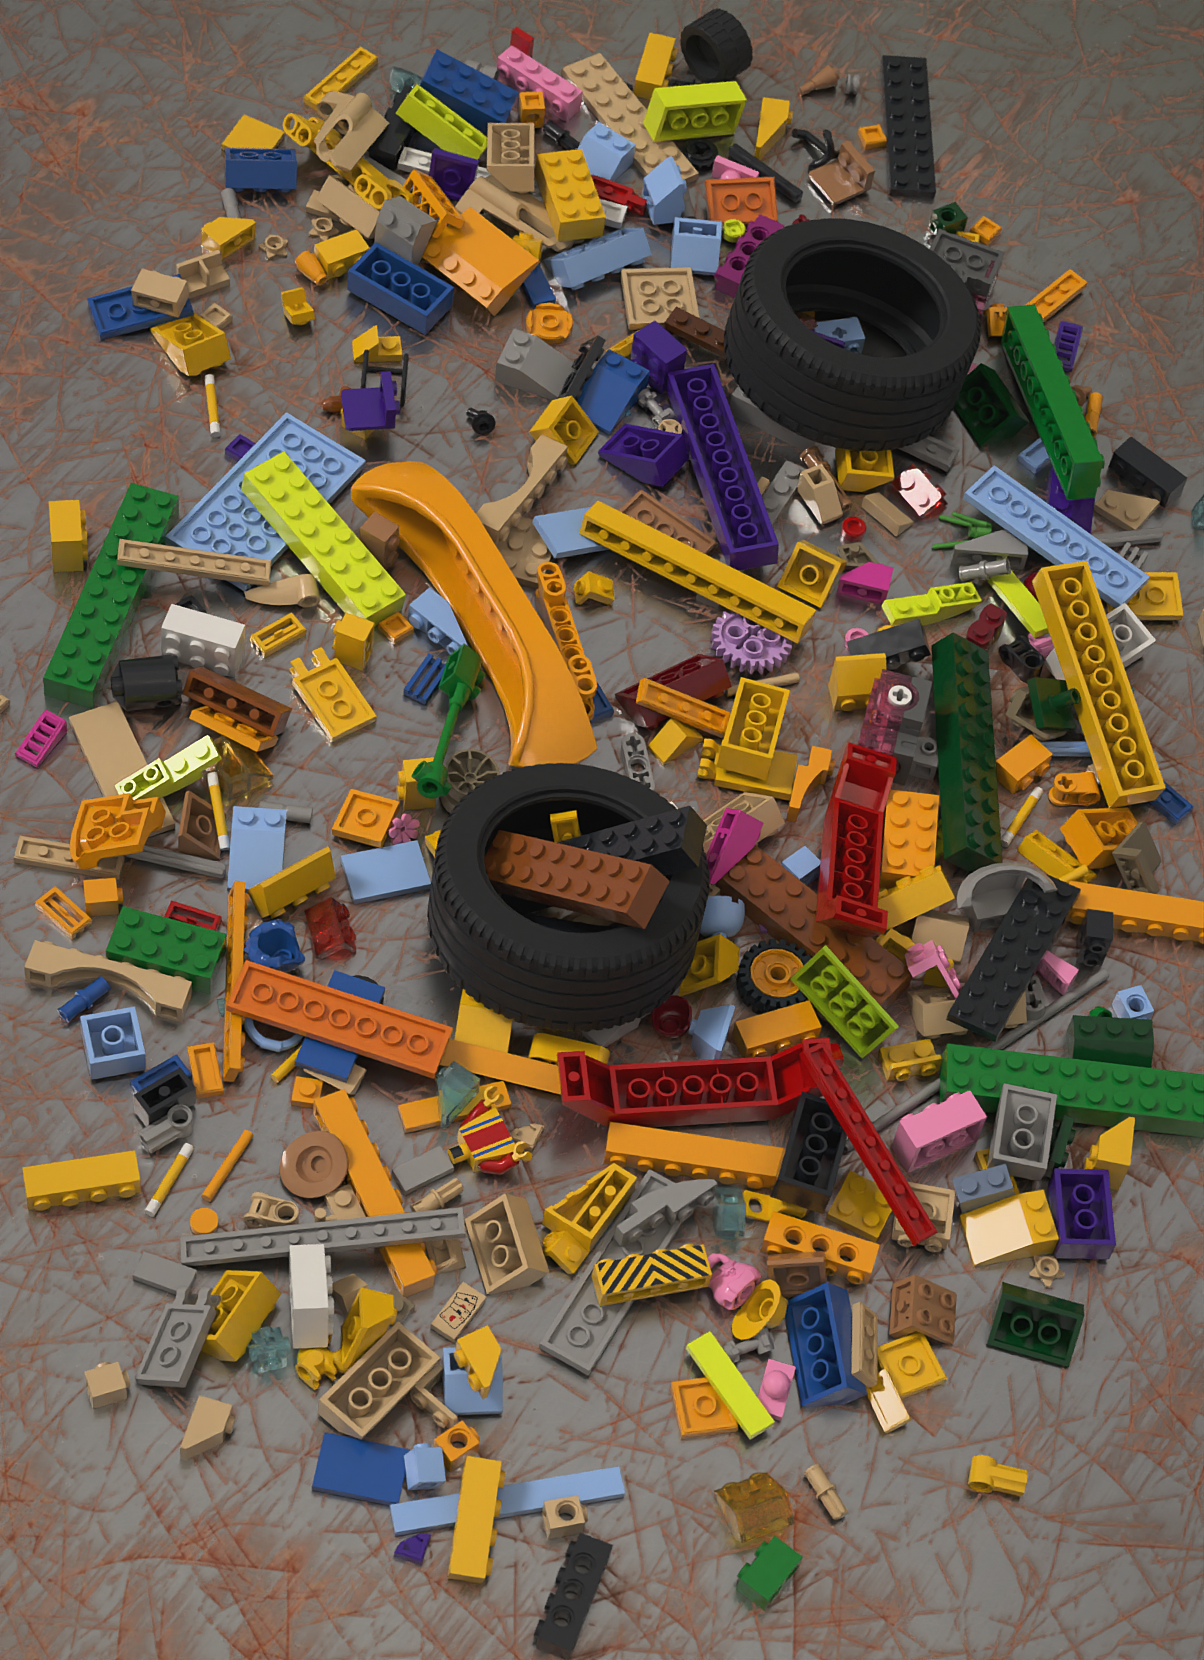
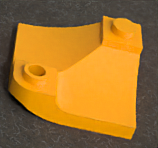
M126 793L81 801L70 839V854L76 867L79 869H91L97 867L99 860L102 858L142 852L151 832L161 830L166 811L159 797L133 800L131 794Z

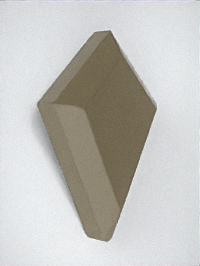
M861 542L837 546L840 558L848 561L845 569H855L868 562L880 564Z

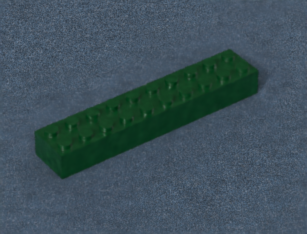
M953 632L931 645L944 860L973 873L980 868L1003 863L988 651Z

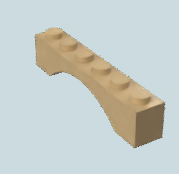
M542 434L530 448L527 462L529 478L517 492L504 499L483 504L476 512V515L496 546L500 541L504 542L507 539L510 529L519 524L522 514L530 511L534 500L542 496L545 486L547 484L551 485L557 472L565 468L568 461L566 457L568 446Z
M35 940L24 966L25 981L51 988L75 981H95L99 976H102L108 983L122 987L138 996L150 1007L156 1016L178 1022L183 1021L192 996V982L187 981L181 976L172 977L161 974L154 969L138 968L128 962L120 963L109 960L102 955L93 956L75 948L59 947L49 941L41 942Z

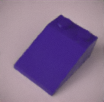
M624 424L598 450L599 456L641 482L662 487L690 459L683 434Z

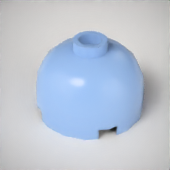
M729 896L708 897L700 934L706 938L718 934L723 935L725 938H730L737 934L744 923L745 904L743 901L738 899V903L732 902V897Z

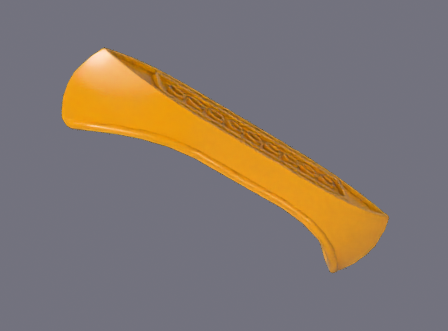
M424 462L386 463L364 473L351 487L353 503L368 518L376 512L399 526L400 542L398 546L424 572L441 597L449 602L460 629L472 649L482 659V665L494 684L509 724L511 737L509 766L524 768V766L546 763L578 764L590 757L598 747L574 679L553 638L482 522L462 494L446 477Z

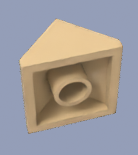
M929 910L915 917L911 940L914 944L922 943V945L933 940L936 947L939 945L943 947L948 959L960 965L969 930V918Z

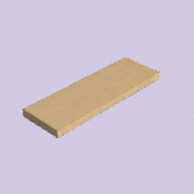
M116 701L69 717L70 726L103 797L119 795L115 785L148 765L119 703ZM163 797L159 798L166 811L161 830L151 832L149 837L175 828V821Z

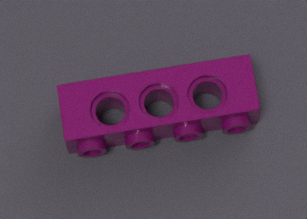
M759 214L754 222L751 221L746 229L745 236L739 237L735 250L728 253L724 266L718 267L714 279L717 280L715 290L735 298L750 255L766 237L784 228L785 225Z

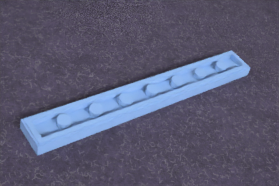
M617 1466L504 1485L503 1489L498 1488L496 1499L501 1500L499 1518L539 1512L543 1509L544 1501L576 1495L579 1496L580 1504L622 1498L625 1496L620 1468ZM460 1493L390 1505L395 1536L455 1526Z

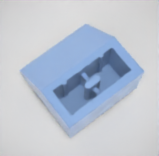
M673 156L667 157L644 177L642 198L647 199V210L653 225L674 223L675 217L681 218V213L685 211L683 194L687 191L685 179L681 178L680 166H676Z
M675 217L672 232L670 268L691 267L692 274L715 276L719 263L722 222Z
M443 1348L441 1366L443 1367L444 1405L455 1415L502 1413V1356L500 1355V1361L487 1398L482 1399L479 1392H474L470 1387L467 1379L469 1375L465 1368H460L454 1357L456 1348Z

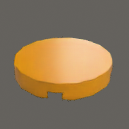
M541 303L532 311L530 310L526 318L527 332L537 336L548 345L566 341L573 330L574 321L569 311L567 313L564 307L559 304Z

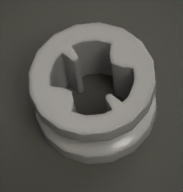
M847 74L845 94L853 92L854 95H857L859 74L855 76Z

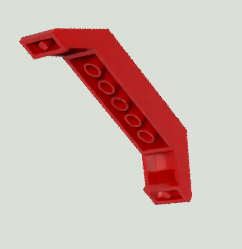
M848 742L824 817L816 912L817 923L865 938L885 934L887 930L888 911L878 908L883 815L893 778L896 775L897 757Z
M802 1039L801 1043L769 1057L607 1065L585 1055V1051L557 1052L562 1104L608 1128L610 1122L642 1127L775 1120L795 1109L801 1092L817 1097L823 1096L799 1054L816 1044L824 1042L832 1056L830 1039Z

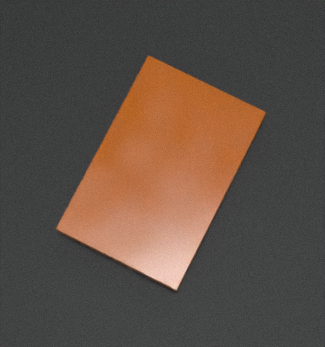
M774 177L705 181L709 221L722 220L723 227L724 222L735 219L748 226L751 221L754 222L759 214L778 222Z

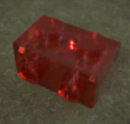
M912 464L891 483L923 519L938 505L942 504L945 507L948 504L943 498L947 494L938 484L933 486L929 482L932 477L923 467L918 469Z
M330 897L304 910L316 955L319 958H326L344 948L351 953L356 951L354 943L356 935L349 925L348 918L350 914L345 904H341Z

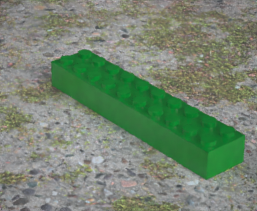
M1035 304L1007 307L1001 345L1066 499L1095 498L1097 487L1101 485L1100 473L1101 469H1104L1105 466L1104 456L1098 450L1097 440L1091 434L1090 424L1084 418L1083 408L1077 402L1076 392L1070 386L1069 376L1065 375L1062 360L1058 359L1055 344L1051 343L1049 330L1045 329L1043 317L1038 313Z
M135 483L130 484L44 674L45 696L94 709L154 570L117 565L119 539L166 545L165 536L173 529L179 515V496Z
M948 1043L941 1056L943 1060L940 1065V1103L945 1102L955 1093L963 1094L970 1090L984 1112L997 1113L1002 1086L1005 1083L1057 1094L1054 1120L1061 1121L1063 1116L1066 1115L1074 1118L1075 1123L1114 1127L1128 1117H1134V1130L1204 1138V1074Z

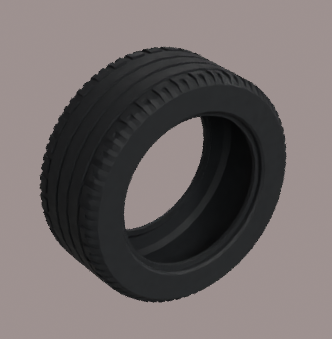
M838 218L816 219L795 223L777 230L766 237L750 255L725 326L724 353L728 368L731 370V374L739 388L765 415L782 427L814 442L835 448L854 451H884L909 446L927 438L937 431L950 416L979 347L981 321L976 302L963 280L941 257L920 242L887 227L865 221ZM827 311L857 317L859 320L875 326L892 337L904 349L907 356L880 358L848 351L812 332L801 322L796 313Z
M546 763L524 766V768L503 772L502 775H496L492 779L484 781L483 784L476 786L474 790L469 791L467 796H464L455 805L441 829L436 847L427 913L429 934L435 953L446 972L451 975L452 980L457 982L461 989L466 990V994L474 997V1000L478 1003H483L484 1007L493 1009V1012L496 1014H502L507 1019H514L515 1022L524 1023L531 1027L536 1026L540 1029H550L551 1031L560 1030L561 1032L603 1030V1028H613L614 1025H624L625 1022H633L635 1018H641L645 1014H649L654 1008H658L663 1002L667 1001L670 995H673L681 985L691 967L710 888L709 866L704 847L702 848L698 868L665 876L670 882L645 929L625 924L601 932L575 933L545 927L523 917L509 907L500 898L489 881L484 857L499 830L554 842L550 814L577 811L582 836L672 811L676 807L668 803V800L660 796L659 793L651 790L650 787L625 775L594 766L572 763Z

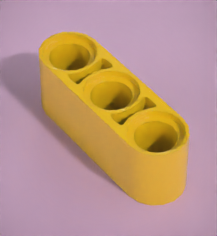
M537 1033L533 1036L528 1058L558 1066L557 1052L585 1051V1055L608 1065L610 1051L605 1047L546 1033Z

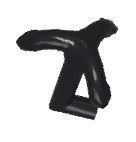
M825 129L823 131L826 144L807 130H792L791 135L793 138L804 139L823 155L820 159L810 163L808 169L815 170L832 159H838L840 150H835L832 134L829 130Z

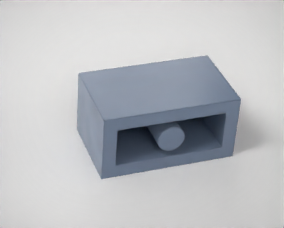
M1006 1164L952 1178L962 1214L1015 1195Z

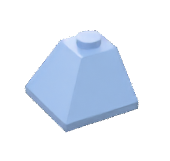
M734 1005L704 1009L700 1011L698 1020L692 1019L688 1034L693 1035L691 1047L699 1060L721 1059L735 1009Z

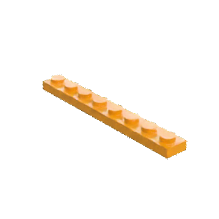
M234 881L228 894L223 1081L234 1082L239 1072L242 1073L245 1063L244 1056H241V1049L245 1043V1032H241V1027L245 1022V1016L226 1011V1005L245 963L243 955L246 954L244 948L246 947L245 941L247 939L244 938V932H246L248 926V916H245V909L248 906L249 894L245 893V882Z

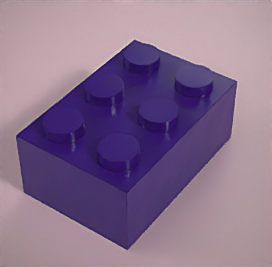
M1054 1168L1048 1181L1050 1212L1059 1237L1054 1249V1257L1109 1259L1116 1246L1109 1171Z

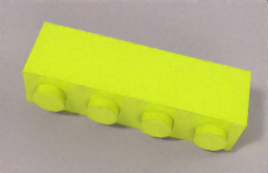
M418 84L415 85L396 111V114L405 122L409 123L444 151L478 160L487 148L488 138Z

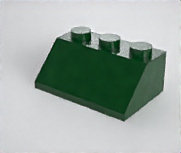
M980 363L967 375L954 407L981 447L1010 439L1029 423V420L994 369Z
M1073 1015L1067 1029L1068 1058L1151 1068L1154 1049L1152 1020Z
M1002 1282L987 1344L1069 1367L1084 1319V1305Z

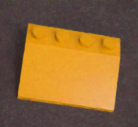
M470 207L461 214L465 220L461 229L450 224L446 225L438 239L432 237L428 241L422 258L428 265L495 317L540 261Z

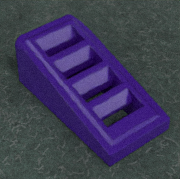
M1061 321L1054 342L1056 354L1059 357L1070 359L1069 361L1061 360L1063 370L1072 372L1083 327Z

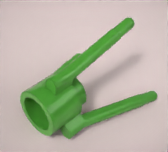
M952 512L953 517L939 516L940 520L969 527L968 537L973 539L991 533L992 525L987 523V521L977 520L957 512ZM966 541L933 544L932 548H952Z

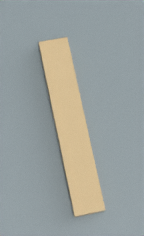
M119 539L117 565L269 586L271 560Z

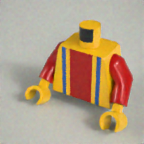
M489 1086L484 1092L485 1100H480L461 1123L457 1137L459 1145L447 1150L452 1164L467 1160L473 1172L482 1171L483 1173L502 1175L518 1165L520 1159L525 1162L532 1159V1153L529 1151L523 1153L530 1145L523 1141L515 1144L497 1108L491 1107L492 1104L497 1105L504 1100L502 1094H498L492 1099V1095L497 1091V1087Z

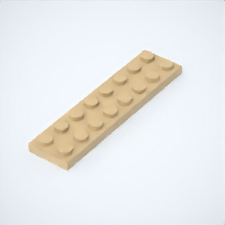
M601 53L562 68L561 75L565 80L583 91L582 101L598 121L636 144L633 164L644 177L667 157L673 156L676 166H680L681 178L685 179L687 184L698 179L699 173L672 140L653 142L643 124L647 109Z

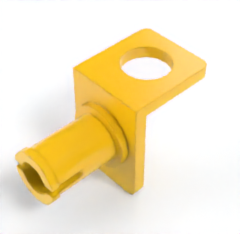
M748 1190L742 1193V1216L769 1223L773 1211L796 1216L801 1219L807 1212L805 1208L772 1198L770 1195ZM749 1200H758L762 1206L761 1212L756 1213L752 1211L749 1207Z

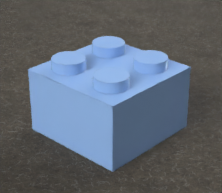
M135 1006L80 1016L81 1035L91 1080L146 1070L145 1050Z

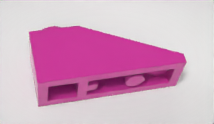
M725 809L706 854L710 884L714 885L754 847L760 837L763 822L741 810Z

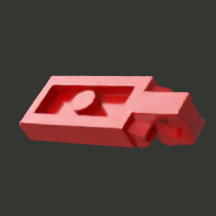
M594 174L591 175L599 199L627 206V212L631 211L639 215L645 213L647 199L639 197L638 194L634 193V189Z

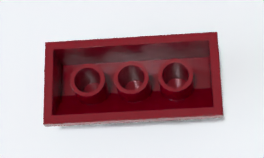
M697 654L647 678L701 701L722 696L724 690L732 687L723 659ZM639 683L615 694L617 701L635 725L652 729L658 727L661 724L660 721L667 718L672 719L636 704Z

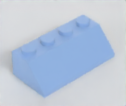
M621 228L603 237L546 258L543 261L561 287H571V290H576L584 287V282L591 280V282L604 279V274L608 272L614 274L621 272V269H625L624 266L628 264L632 266L645 262V257L652 254L644 228Z

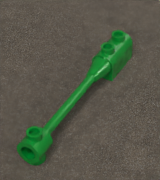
M465 643L448 656L438 687L449 696V711L434 759L431 762L422 761L412 773V778L418 782V792L430 799L446 796L452 787L446 781L448 770L443 765L459 711H461L469 699L472 701L479 695L481 688L477 685L486 675L481 670V657Z

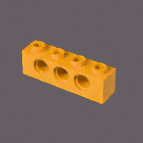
M773 1211L760 1252L766 1253L769 1256L770 1254L816 1252L813 1248H821L825 1251L828 1276L836 1275L847 1279L853 1284L867 1285L880 1244ZM787 1240H795L798 1244H790ZM841 1256H846L850 1258L851 1261L846 1262L841 1259Z

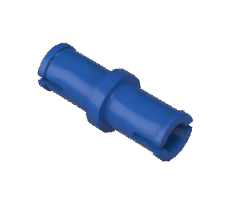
M99 976L85 989L76 991V996L62 1007H59L57 1009L59 1015L65 1022L69 1023L84 1009L93 1007L94 1001L111 990L110 985L102 976Z

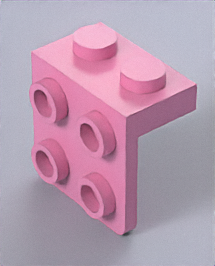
M933 940L923 945L922 943H917L907 950L908 953L904 955L912 977L937 965L955 999H957L960 994L959 990L963 987L955 969L948 968L950 963L941 945L936 947Z

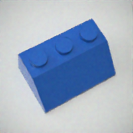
M225 148L226 188H232L235 191H244V188H254V191L265 192L268 189L290 192L291 189H297L295 149Z

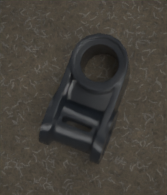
M1020 635L1016 637L1014 642L1008 645L1003 644L999 647V655L1002 661L1014 671L1022 682L1027 683V680L1034 677L1040 678L1044 658L1025 636Z

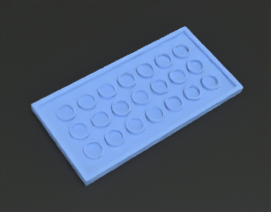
M286 412L165 536V542L174 547L271 560L272 566L289 546L241 491L244 473L284 451L330 504L365 467L366 460ZM229 581L243 591H248L254 585Z

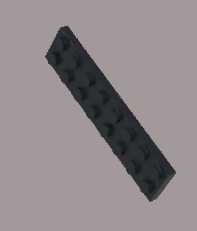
M882 55L881 72L885 136L887 139L889 195L935 198L936 183L927 59Z
M1046 874L1054 882L1057 891L1044 893L1037 883L1027 878L948 1012L946 1020L996 1042L1076 903L1081 889Z

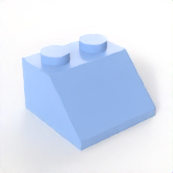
M598 122L585 134L578 149H582L591 175L594 174L614 182L633 164L636 144Z

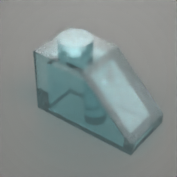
M455 1061L448 1068L443 1067L435 1079L437 1081L436 1098L440 1126L444 1130L479 1092L480 1078Z
M716 1187L715 1198L712 1200L713 1228L716 1236H720V1238L725 1240L744 1237L746 1203L740 1187Z

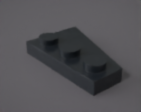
M597 335L581 344L578 350L581 354L572 364V368L575 371L571 372L566 378L558 398L573 396L576 401L578 400L583 391L581 389L583 382H586L594 371L591 368L592 365L604 353L602 347L606 341L605 339Z

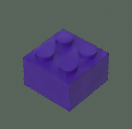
M653 321L634 333L630 360L650 370L649 386L663 394L667 391V372L685 368L688 350L657 321Z

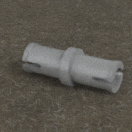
M1008 559L993 562L984 560L980 561L979 564L959 567V577L962 582L981 578L982 580H989L993 576L1011 573V565Z

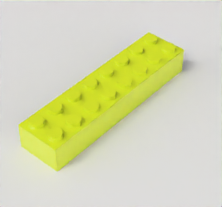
M284 451L244 473L241 491L311 574L314 575L316 580L344 613L347 612L374 622L375 627L379 622L397 611H402L406 597L405 592Z

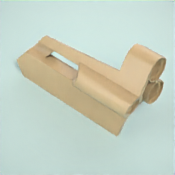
M335 91L328 92L316 106L318 114L326 120L314 140L317 144V154L323 162L331 160L336 168L349 172L387 127L389 122L372 108L371 99L365 93H358L354 97ZM334 127L345 136L333 150H330L326 145V136Z
M492 174L486 178L483 176L478 177L455 206L460 215L470 207L480 215H484L487 212L520 232L531 233L533 238L543 239L545 247L552 248L557 252L568 250L574 243H583L585 240L557 242L545 204L529 193H518L508 190Z

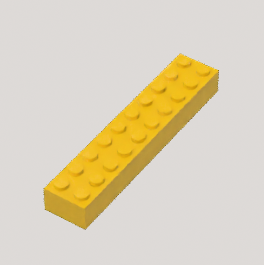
M1088 561L1043 567L1032 580L1068 689L1076 688L1080 693L1081 700L1078 704H1074L1108 807L1115 808L1154 801L1166 787Z

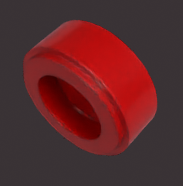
M848 517L843 521L841 534L845 539L855 542L864 538L866 524L862 519Z

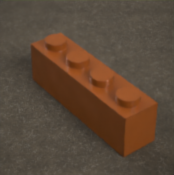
M203 666L190 670L183 689V695L272 737L284 732L292 708Z

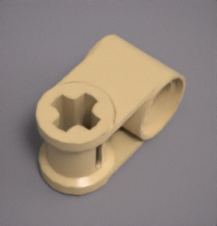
M255 1192L250 1199L252 1202L250 1210L243 1218L246 1225L255 1229L299 1224V1210L292 1201ZM283 1216H291V1217H292L290 1220H282V1219H280V1218L283 1217Z

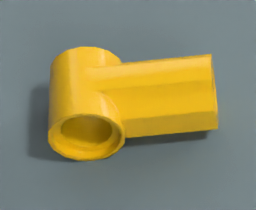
M976 1455L972 1457L968 1487L973 1491L981 1493L995 1490L1022 1497L1027 1484V1470L997 1464V1461L992 1457Z

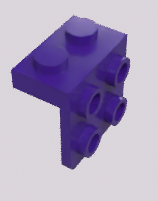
M391 371L381 372L380 387L344 389L341 391L345 428L348 431L395 428L396 415H400L399 400L394 398V396H397V383L392 381Z

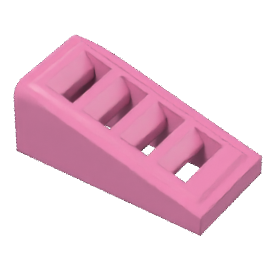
M1047 951L1037 969L1062 995H1065L1070 989L1079 971L1076 967Z

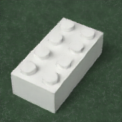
M1126 603L1106 614L1124 668L1144 656L1156 642L1155 638ZM1054 648L1045 659L1044 665L1056 679L1065 680Z

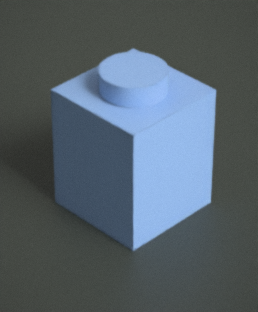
M421 1443L414 1445L413 1449L404 1455L408 1490L436 1489L446 1482L442 1447H431L430 1443Z

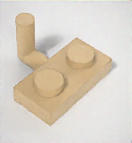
M350 1184L324 1196L331 1215L326 1217V1211L323 1208H318L315 1210L314 1223L366 1217Z

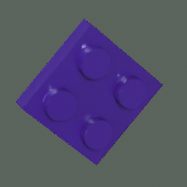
M434 148L431 156L429 176L434 179L447 198L459 201L477 179L479 160Z

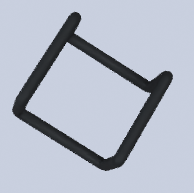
M364 350L361 388H366L367 371H391V373L402 374L400 408L405 405L409 354H404L403 369L368 366L369 351Z

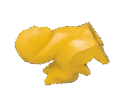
M328 1335V1345L331 1342L332 1335ZM327 1347L300 1348L298 1351L297 1364L295 1365L298 1377L313 1390L318 1389L321 1375L324 1374L334 1381L337 1371L346 1373L349 1368L342 1367L341 1348L334 1353L327 1349Z

